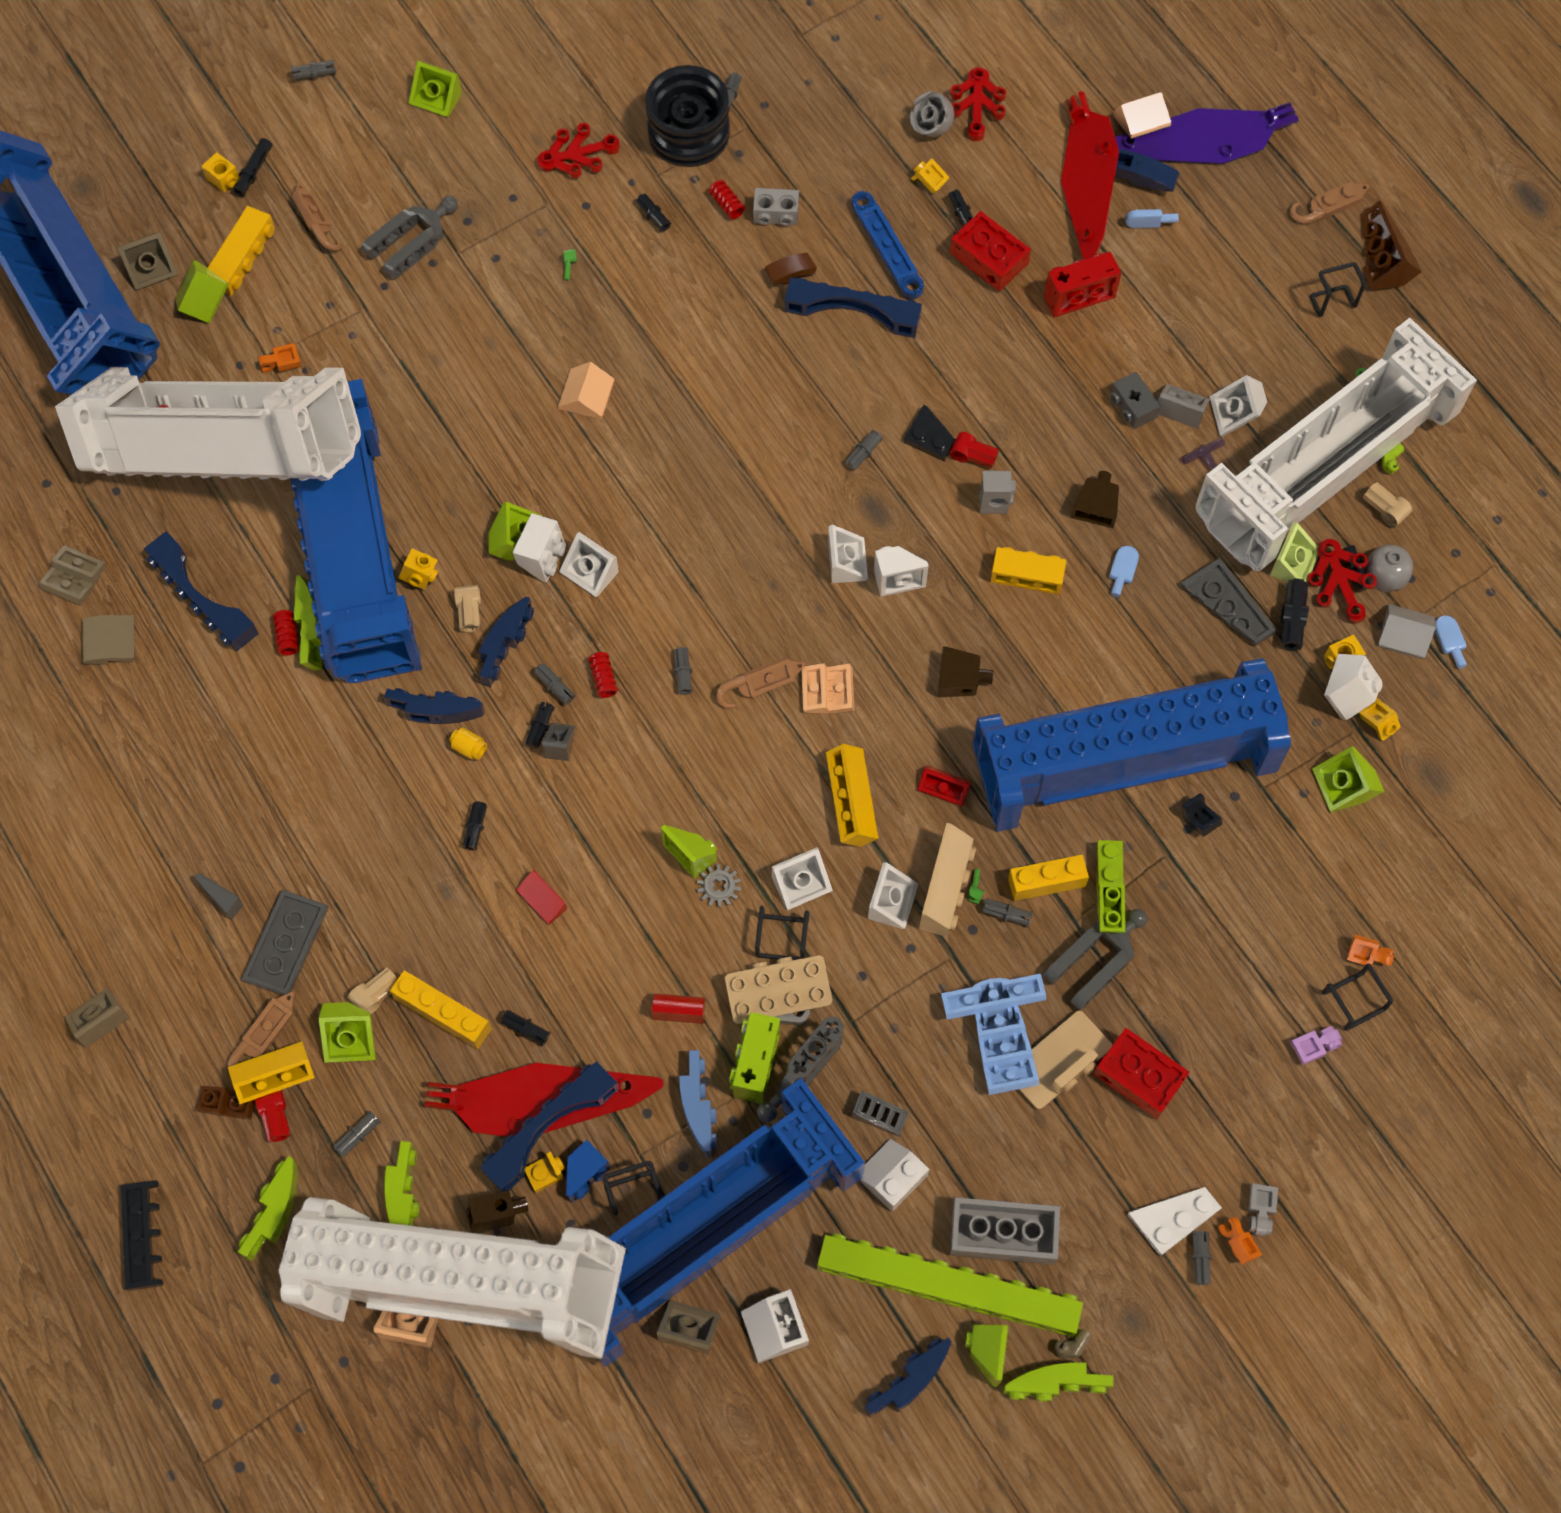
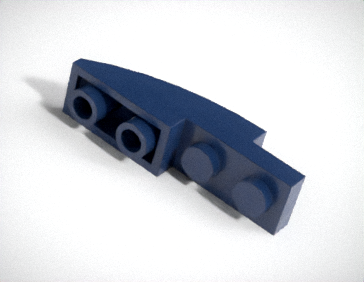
M1119 149L1115 177L1129 179L1131 185L1173 192L1179 177V171L1148 156Z
M524 597L509 608L497 620L484 639L479 650L481 662H484L479 675L483 686L491 688L493 681H497L501 672V667L499 666L502 659L505 660L507 658L509 647L516 649L519 641L522 642L524 640L526 623L531 621L534 614V608L529 597Z
M387 688L384 696L388 707L404 710L408 721L418 723H460L482 717L485 713L483 703L477 698L459 697L450 691H444V693L436 691L434 698L431 699V697L424 694H418L417 696L409 694L400 688L395 690Z
M939 1337L927 1346L929 1350L924 1354L920 1355L919 1352H916L905 1360L907 1365L903 1368L907 1378L904 1379L902 1376L896 1378L888 1384L890 1386L889 1390L883 1394L879 1390L866 1399L868 1404L865 1405L864 1409L868 1416L872 1417L892 1403L899 1412L916 1399L939 1371L952 1341L950 1338L942 1340Z

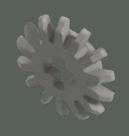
M717 864L716 871H713L711 866L707 867L709 874L707 875L702 871L700 875L704 878V881H697V884L703 886V888L697 889L698 893L705 892L701 899L704 901L711 898L710 906H712L715 900L718 901V907H722V900H725L730 905L729 897L737 899L738 896L733 892L741 891V887L735 886V884L741 882V879L734 880L733 878L737 872L734 870L729 874L728 870L730 867L727 865L724 871L720 870V864ZM716 880L719 883L722 881L725 882L724 891L721 892V890H713V888L715 887L714 882Z

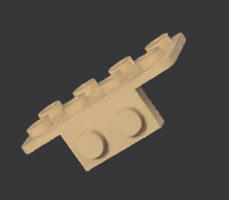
M819 955L792 961V957L777 959L778 964L768 966L767 962L753 964V969L727 974L725 976V983L734 1023L740 1024L743 1023L744 1019L749 1020L750 1012L774 1017L830 1005L832 1003V995L824 958Z
M1082 1011L1075 1012L1032 1049L1039 1085L1019 1090L1036 1109H1043L1064 1090L1066 1092L1070 1091L1078 1083L1077 1079L1082 1074L1085 1076L1090 1074L1097 1067L1095 1063L1110 1050L1112 1043Z

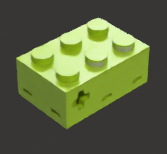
M750 1012L749 1020L744 1019L741 1029V1041H743V1044L738 1043L735 1054V1065L738 1066L737 1068H732L729 1079L730 1089L733 1090L734 1098L758 1104L764 1103L781 1032V1018Z

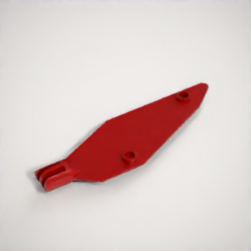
M1080 91L1078 92L1079 98L1073 95L1070 97L1071 102L1068 99L1065 100L1071 124L1061 184L1083 260L1097 254L1105 235L1119 148L1110 118L1090 111L1086 94Z
M536 1062L461 1085L427 1082L428 1088L451 1092L426 1091V1098L449 1101V1104L425 1101L424 1107L455 1111L474 1133L509 1137L512 1134L516 1135L522 1130L521 1126L528 1118H535L541 1112V1107L548 1100H554L561 1094L560 1090L570 1081L573 1083L580 1076L579 1073L583 1068ZM607 1071L619 1086V1090L601 1107L585 1108L560 1118L544 1133L633 1107L662 1089L664 1082L659 1077ZM624 1082L631 1084V1088L627 1091L621 1088Z

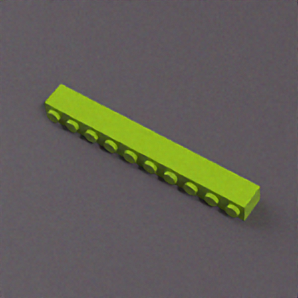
M831 1233V1236L825 1235L817 1265L818 1271L1073 1338L1077 1334L1083 1302L1077 1301L1078 1297L1063 1293L1061 1297L1051 1294L1052 1290L1044 1287H1036L1035 1290L1025 1287L1026 1284L1021 1281L1010 1280V1283L1000 1281V1277L994 1274L985 1273L984 1276L974 1274V1270L962 1266L959 1269L950 1268L947 1262L941 1260H933V1263L923 1260L922 1256L908 1253L907 1256L897 1254V1250L891 1247L883 1246L881 1250L871 1247L872 1243L864 1240H857L856 1243L847 1241L846 1236L837 1233Z

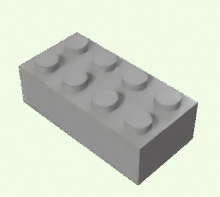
M955 1197L952 1210L950 1256L1055 1265L1058 1260L1060 1206Z

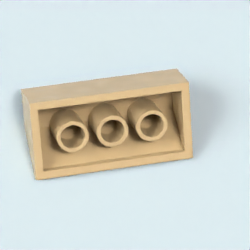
M946 823L919 930L945 937L949 936L950 929L955 930L959 916L954 915L956 907L961 908L965 894L960 892L962 884L967 885L970 870H966L968 861L973 862L977 849L972 847L974 840L972 837L950 823Z

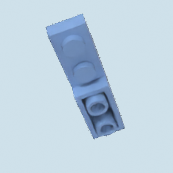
M699 1050L689 1051V1076H679L683 1110L690 1131L706 1157H712V1149H717L716 1133L711 1134V1124H716V1108H711L710 1100L701 1101V1099H706L705 1083H701L700 1074H705V1058H700Z

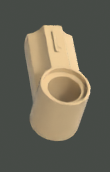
M1378 482L1374 483L1363 496L1365 501L1381 513L1383 521L1390 527H1397L1413 510L1411 504L1405 498H1396Z
M479 585L455 587V602L458 608L460 631L474 633L480 630L479 606H481Z
M386 967L367 984L362 983L355 987L349 993L348 999L353 1005L372 1014L380 1007L381 1001L391 994L390 990L398 979Z

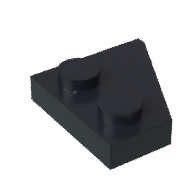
M923 405L904 438L905 444L944 462L955 441L954 437L926 405Z

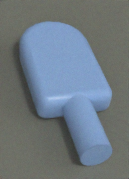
M1160 209L1132 210L1125 216V223L1131 228H1158L1161 223H1176L1179 220L1178 214H1162Z
M1123 546L1118 549L1109 577L1115 580L1111 595L1116 598L1120 597L1124 583H1132L1139 561L1138 551L1131 546Z
M1447 615L1439 617L1435 621L1436 629L1434 632L1443 653H1452L1458 669L1466 667L1467 664L1461 650H1464L1467 645L1458 623L1454 618Z

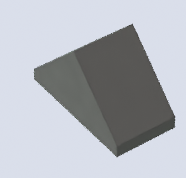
M551 723L542 741L545 758L569 761L575 732L574 725Z

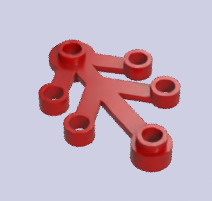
M982 67L971 69L968 74V80L961 85L955 84L950 89L951 98L958 100L962 98L964 92L974 87V92L959 103H951L954 109H958V111H954L955 117L961 116L962 112L973 104L972 123L968 126L967 136L974 142L981 141L985 135V127L981 123L982 105L992 113L993 118L996 120L1003 119L1006 112L1003 105H996L983 93L984 87L993 95L995 101L1003 102L1006 99V89L996 87L989 80V72Z
M580 123L577 126L578 133L566 151L559 152L563 144L570 140V135L567 129L561 128L557 130V139L550 150L542 151L537 157V162L544 171L550 172L558 169L568 173L572 178H578L582 174L581 165L590 168L595 173L603 169L600 158L593 157L590 159L583 155L602 150L608 155H614L620 150V142L615 135L609 134L605 136L603 141L581 146L585 138L590 136L591 131L589 124ZM569 159V160L574 161V162H576V163H571V164L569 165V164H567V163H565V162H563V161Z
M1334 539L1323 540L1317 550L1320 557L1319 563L1315 571L1308 576L1310 585L1313 587L1322 585V576L1329 563L1333 571L1324 591L1318 594L1317 602L1320 607H1329L1332 603L1333 593L1339 584L1348 605L1346 609L1348 619L1353 623H1360L1366 618V610L1361 603H1357L1348 580L1362 584L1366 589H1373L1377 585V579L1374 574L1368 573L1364 575L1342 567L1339 559L1354 563L1356 568L1363 569L1368 565L1367 556L1364 553L1353 554L1342 550L1340 543ZM1331 546L1334 548L1330 553L1325 552L1327 547ZM1358 558L1365 559L1362 564L1356 563V560ZM1314 576L1320 577L1318 582L1311 581ZM1372 578L1374 580V582L1370 585L1365 583L1366 579ZM1322 597L1329 598L1326 603L1320 602V599ZM1354 608H1359L1360 612L1354 615L1351 613Z

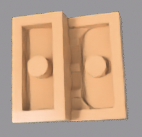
M823 663L802 668L804 712L841 713L855 711L853 667L851 664L827 667Z

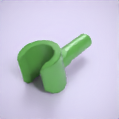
M575 249L564 251L565 281L570 280V263L577 262Z
M974 869L973 883L967 897L969 901L977 904L980 903L984 893L983 890L977 888L979 885L980 869Z

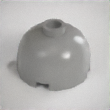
M933 91L923 93L916 99L914 111L910 113V121L914 130L927 137H938L945 134L951 128L955 117L954 108L950 100L942 94Z
M1387 544L1377 547L1369 555L1368 565L1364 568V571L1366 570V574L1371 573L1375 575L1377 579L1375 589L1382 592H1390L1397 589L1399 591L1411 579L1414 569L1413 560L1404 548ZM1368 578L1369 583L1372 584L1374 580L1372 578Z

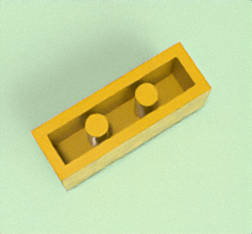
M997 547L990 582L1060 595L1067 560L1055 555L1044 556L1038 555L1033 551L1021 552L1010 547Z
M1083 854L1012 868L1008 876L1013 901L1086 887L1089 879Z
M303 1042L228 1067L239 1104L315 1078Z

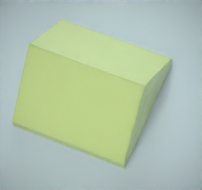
M1297 522L1292 524L1270 576L1284 582L1295 578L1304 579L1305 582H1308V576L1312 573L1319 557L1318 546Z

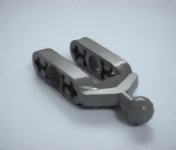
M446 196L442 199L441 206L435 211L417 206L401 211L364 241L361 247L362 252L370 259L378 257L420 222L426 230L390 257L383 267V270L392 279L400 277L437 246L438 242L443 238L440 217L445 213L455 212L458 209V201L453 196Z
M1134 909L1128 914V921L1125 923V933L1099 932V924L1097 922L1046 970L1043 977L1053 985L1101 938L1111 945L1118 954L1071 1000V1003L1081 1011L1134 958L1128 934L1134 928H1141L1147 923V915L1143 910Z
M836 1017L824 1019L788 1063L784 1079L774 1097L769 1102L762 1103L757 1109V1116L762 1122L769 1123L776 1118L777 1108L782 1103V1091L800 1078L809 1086L837 1053L842 1045L844 1028L840 1019Z

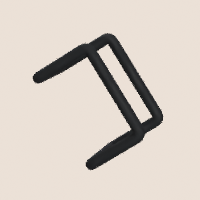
M1356 262L1324 269L1319 272L1318 275L1325 290L1314 292L1310 295V299L1319 317L1324 315L1331 292L1345 289L1354 308L1358 306L1366 287V281ZM1354 267L1361 282L1356 299L1354 300L1347 285L1329 288L1323 274ZM1326 294L1320 309L1315 297Z
M760 906L755 956L776 960L792 957V961L804 959L809 911L806 910L804 912V918L765 914L764 906ZM763 919L803 923L800 957L760 953Z
M1369 963L1360 972L1335 985L1328 983L1322 990L1323 995L1332 993L1349 1020L1344 1026L1345 1031L1385 1012L1393 1003L1391 995ZM1369 970L1388 1001L1378 1010L1354 1021L1336 989L1363 976Z
M651 1161L641 1162L603 1176L604 1186L614 1215L618 1214V1210L611 1190L612 1187L651 1175L658 1200L663 1198L657 1174ZM649 1166L648 1171L610 1183L608 1181L609 1178Z

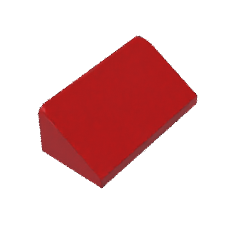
M926 765L917 790L963 806L972 781Z
M535 870L530 872L516 889L521 897L548 925L567 910L566 903Z

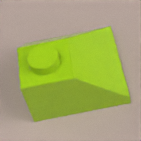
M504 502L489 531V554L505 560H515L513 551L531 513L539 516L542 515L509 502Z
M1353 746L1312 768L1330 812L1365 803L1385 792L1376 770Z
M663 825L660 828L663 846L694 879L717 861V848L709 839L705 841L701 835Z
M349 1002L323 1003L319 1015L324 1063L375 1060L376 1054L371 1013Z
M974 1325L972 1332L967 1331L965 1348H970V1358L990 1385L998 1387L1003 1375L1008 1325Z

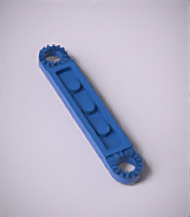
M858 191V193L853 195L852 208L903 295L910 299L920 297L923 294L924 283L879 205L875 202L872 194H869L867 191ZM861 199L867 200L869 204H867V206H861L857 202ZM916 284L919 288L911 291L910 289L908 290L907 285Z

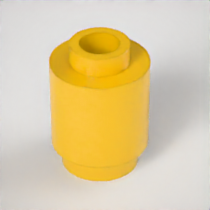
M464 727L459 730L456 729L450 737L451 748L470 759L475 758L479 760L487 749V743L484 742L482 737Z

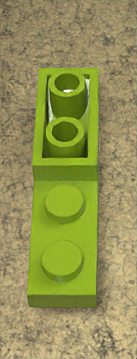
M298 575L296 576L294 621L302 624L300 630V664L314 671L321 670L322 659L319 651L321 641L317 636L315 624L318 623L312 609V602L314 600L313 595L309 591L308 581L310 580Z
M1098 840L1096 895L1099 932L1125 933L1123 841Z
M400 1141L397 1167L386 1166L385 1201L390 1224L413 1226L414 1218L419 1216L420 1203L417 1202L413 1194H407L413 1188L414 1179L413 1176H410L411 1167L415 1166L417 1162V1150H414L411 1142Z
M290 1156L278 1164L275 1170L276 1175L272 1182L267 1183L263 1187L259 1201L266 1209L259 1212L254 1220V1228L250 1234H245L239 1243L240 1249L238 1253L251 1262L266 1239L276 1244L289 1219L298 1180V1164Z
M1087 1363L1055 1364L1017 1377L1004 1386L1003 1394L1009 1395V1399L1025 1400V1396H1036V1401L1051 1402L1052 1397L1056 1398L1059 1395V1387H1063L1064 1392H1079V1388L1090 1389V1393L1106 1394V1390H1110L1113 1387V1375L1086 1374Z

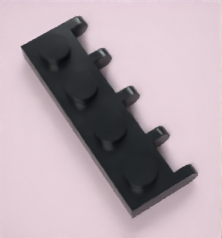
M159 1181L121 1185L125 1290L127 1291L164 1285L163 1279L154 1280L153 1264L162 1262V1256H153L152 1238L161 1236V1230H151V1212L160 1210V1204H150V1189L159 1187Z

